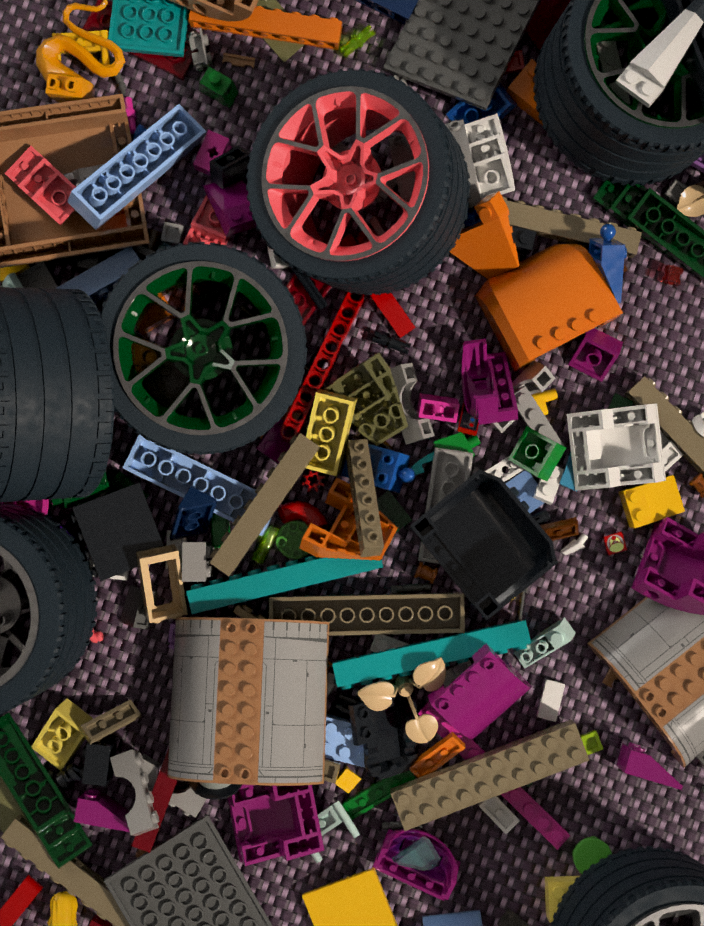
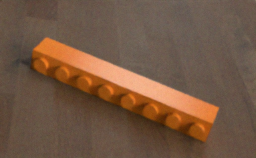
M256 6L252 15L241 21L217 20L190 10L188 19L192 28L201 27V29L333 50H339L342 33V21H339L337 18L330 17L325 19L314 14L306 16L299 12L287 13L280 9H264L261 6Z

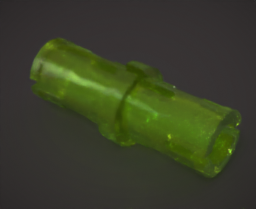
M367 25L357 35L353 34L348 42L339 47L340 52H344L343 56L345 58L357 48H362L367 40L376 35L374 29L370 31L372 28L370 25Z
M269 525L264 537L258 542L260 544L252 557L253 560L263 564L268 552L274 547L273 543L280 532L279 529Z

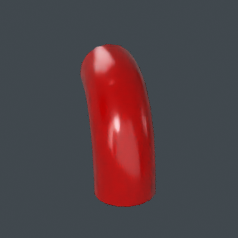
M292 501L281 504L277 508L279 517L284 524L294 520H301L308 527L310 523L324 530L328 527L323 514L318 508L308 502Z

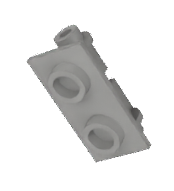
M201 27L199 28L200 33L192 31L188 37L191 51L198 50V52L192 53L193 66L197 71L203 70V67L206 66L209 68V64H212L211 53L207 52L206 48L209 45L207 33H203Z

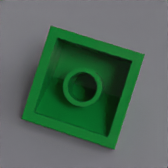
M526 426L508 460L534 476L548 481L566 447Z

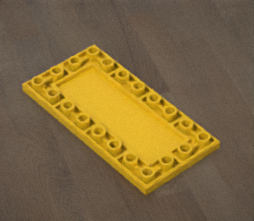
M375 868L302 894L314 926H398Z

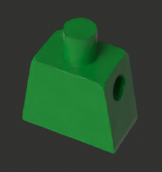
M211 67L207 69L199 83L200 92L229 109L239 94L233 80Z
M462 432L432 443L434 449L438 447L473 452L472 448L481 444L477 435L466 438Z

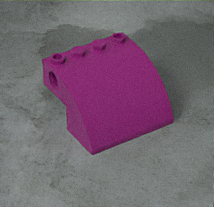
M669 517L655 523L631 588L670 608L704 615V532L698 535Z
M487 643L472 655L474 663L449 686L446 687L443 684L439 689L428 695L430 705L456 730L469 739L476 738L532 688L526 679L506 659L503 661Z
M242 785L238 792L228 797L239 861L245 866L280 856L289 861L324 851L312 785Z

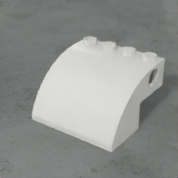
M657 403L567 414L575 491L666 481Z

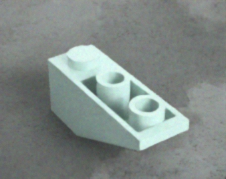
M564 617L531 639V644H528L526 649L514 651V654L523 667L527 668L570 642L575 635V631Z

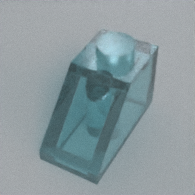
M424 836L391 858L394 863L400 866L423 871L435 868L437 862L441 860L431 841Z

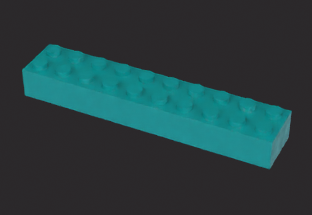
M309 556L305 557L304 562L299 563L298 559L286 562L284 567L276 564L268 566L267 571L261 572V569L249 571L248 575L243 577L242 573L229 576V580L226 581L223 578L209 581L210 585L206 586L204 582L194 584L186 592L191 613L195 614L383 568L382 560L317 558Z
M517 620L334 661L332 666L337 687H342V690L353 688L354 683L361 682V685L373 683L372 679L376 678L385 681L392 679L394 674H399L400 677L411 675V671L415 670L420 664L442 657L445 667L450 666L452 661H456L458 664L469 662V658L486 643L497 655L508 653L507 649L510 648L516 651L526 649L527 645L531 644L526 620Z

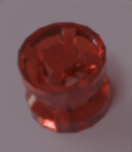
M666 265L664 267L665 275L662 277L661 282L679 286L681 283L680 275L683 274L684 270L677 266Z

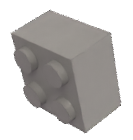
M182 542V582H206L210 580V577H213V565H210V555L214 548L210 546V542Z

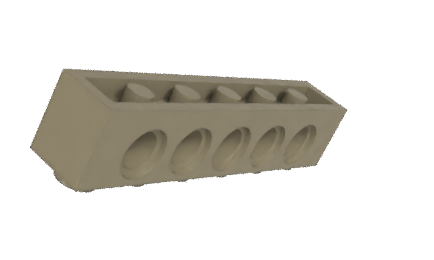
M348 440L345 454L360 557L380 556L384 543L368 440Z

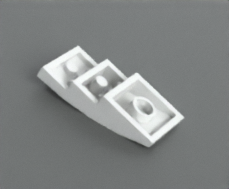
M498 113L465 124L481 200L500 191L501 195L515 191L509 154Z

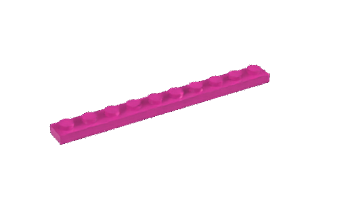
M430 701L417 712L420 716L430 714L436 718L438 722L437 733L442 738L451 732L465 743V749L459 754L465 760L485 752L473 739L467 738L448 723L430 705ZM522 787L501 794L557 850L571 836Z

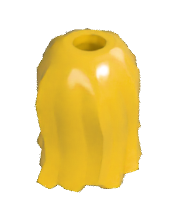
M67 891L54 894L50 901V919L47 924L49 926H77L76 913L78 902L76 897L70 895Z

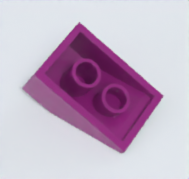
M242 179L224 189L215 183L203 187L226 237L256 228V222L252 219L253 213L249 210L248 191Z
M629 742L628 745L622 743L616 766L624 773L682 790L683 786L647 754L645 749L640 747L641 745Z
M89 788L78 798L74 822L130 832L125 816L129 811L106 793L100 792L101 790L96 788Z

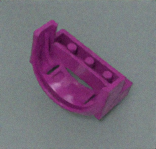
M486 338L464 341L461 376L463 398L467 413L474 419H478L479 425L518 420V407L506 353L487 354Z
M388 829L372 868L444 901L449 899L456 885L460 861L455 859L442 841L427 832L416 829L404 831V829L395 831ZM404 854L415 856L425 861L431 867L424 865L412 858H409ZM441 856H443V858H442V860H441L439 866L436 867L437 864H438V862H439V860H440V858H441Z

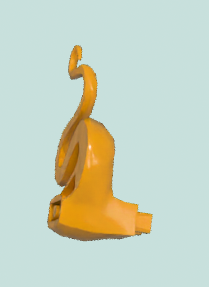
M103 0L98 6L80 3L68 4L63 11V23L78 36L110 50L114 54L115 59L111 65H103L84 46L71 37L61 34L43 40L36 50V66L46 81L45 93L58 103L95 98L94 85L58 59V55L62 51H67L76 57L93 74L102 78L118 75L125 63L122 49L113 41L79 28L69 20V14L72 10L99 12L108 4L107 0Z

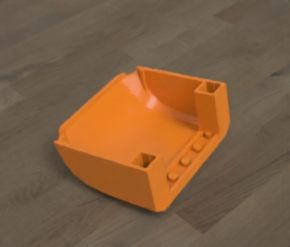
M554 244L519 262V267L488 278L475 295L514 371L532 363L539 356L595 327L599 328L623 314L594 259L586 248L579 244Z

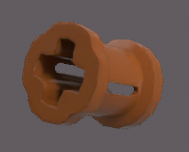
M700 472L688 484L693 486L700 493L699 496L703 498L704 478Z
M420 561L414 577L428 580L430 584H433L438 568L435 567L433 569L423 565V562Z

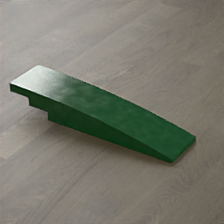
M607 180L603 182L592 197V201L625 226L636 228L637 231L642 232L641 237L704 280V230L651 188L646 189L639 184L630 186L629 184H613Z
M10 713L0 718V777L56 867L60 869L90 848L92 843L83 831L80 823L74 822L75 815L71 811L70 806Z

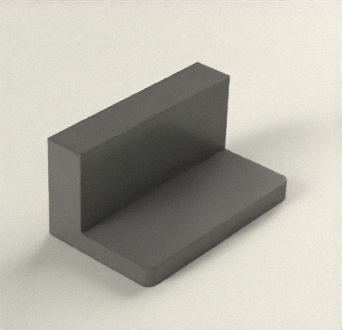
M130 585L120 622L134 628L148 630L150 623L145 614L142 588ZM152 590L155 605L158 592Z

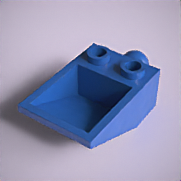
M605 224L600 229L602 238H590L589 253L604 276L616 301L621 303L624 259L627 256V249L625 244L613 239L616 234L615 227L611 224Z
M368 444L375 486L400 493L403 482L411 483L415 479L414 470L407 468L410 456ZM345 460L341 476L349 478L347 461Z

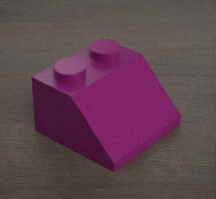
M593 328L583 334L568 365L602 382L618 358L623 342Z

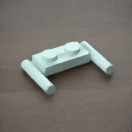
M339 800L318 814L322 836L342 822H344L353 838L360 835ZM319 852L311 854L316 864L323 860Z

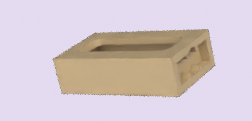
M175 544L136 552L145 614L149 623H161L166 619H176L188 615L179 551ZM167 561L173 600L171 603L156 606L154 605L148 565Z

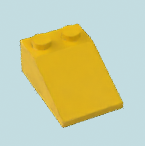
M674 475L666 477V481L646 483L618 492L630 528L641 527L685 512Z

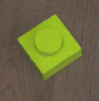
M596 730L580 735L587 755L603 750Z

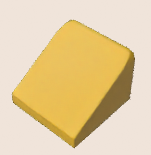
M346 766L338 775L335 784L349 794L361 778Z

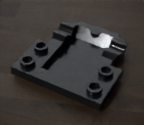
M413 689V692L410 696L417 712L415 692ZM398 692L396 697H391L392 704L382 711H373L364 702L348 705L353 744L356 746L363 745L366 773L368 776H373L375 780H382L410 771L409 767L419 757V753L415 750L417 743L412 741L405 731L406 722L415 719L407 697L401 696Z

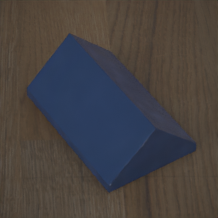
M190 487L178 506L169 537L170 540L207 533L217 504L216 499Z

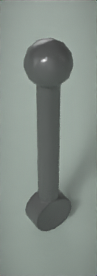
M528 588L521 592L519 613L516 621L522 620L524 598Z

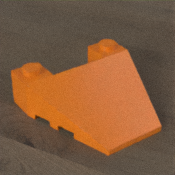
M500 191L484 197L474 206L481 222L462 229L460 238L456 240L455 247H452L450 251L451 254L487 279L520 266L516 245L512 239L513 229L509 223V209Z
M336 478L328 492L325 503L341 512L329 532L310 523L299 548L315 557L381 560L398 527L379 511L384 543L380 556L360 557L350 484Z

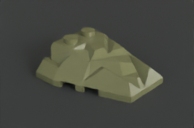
M379 352L323 389L357 398L352 424L358 428L359 433L376 446L408 427L391 369Z

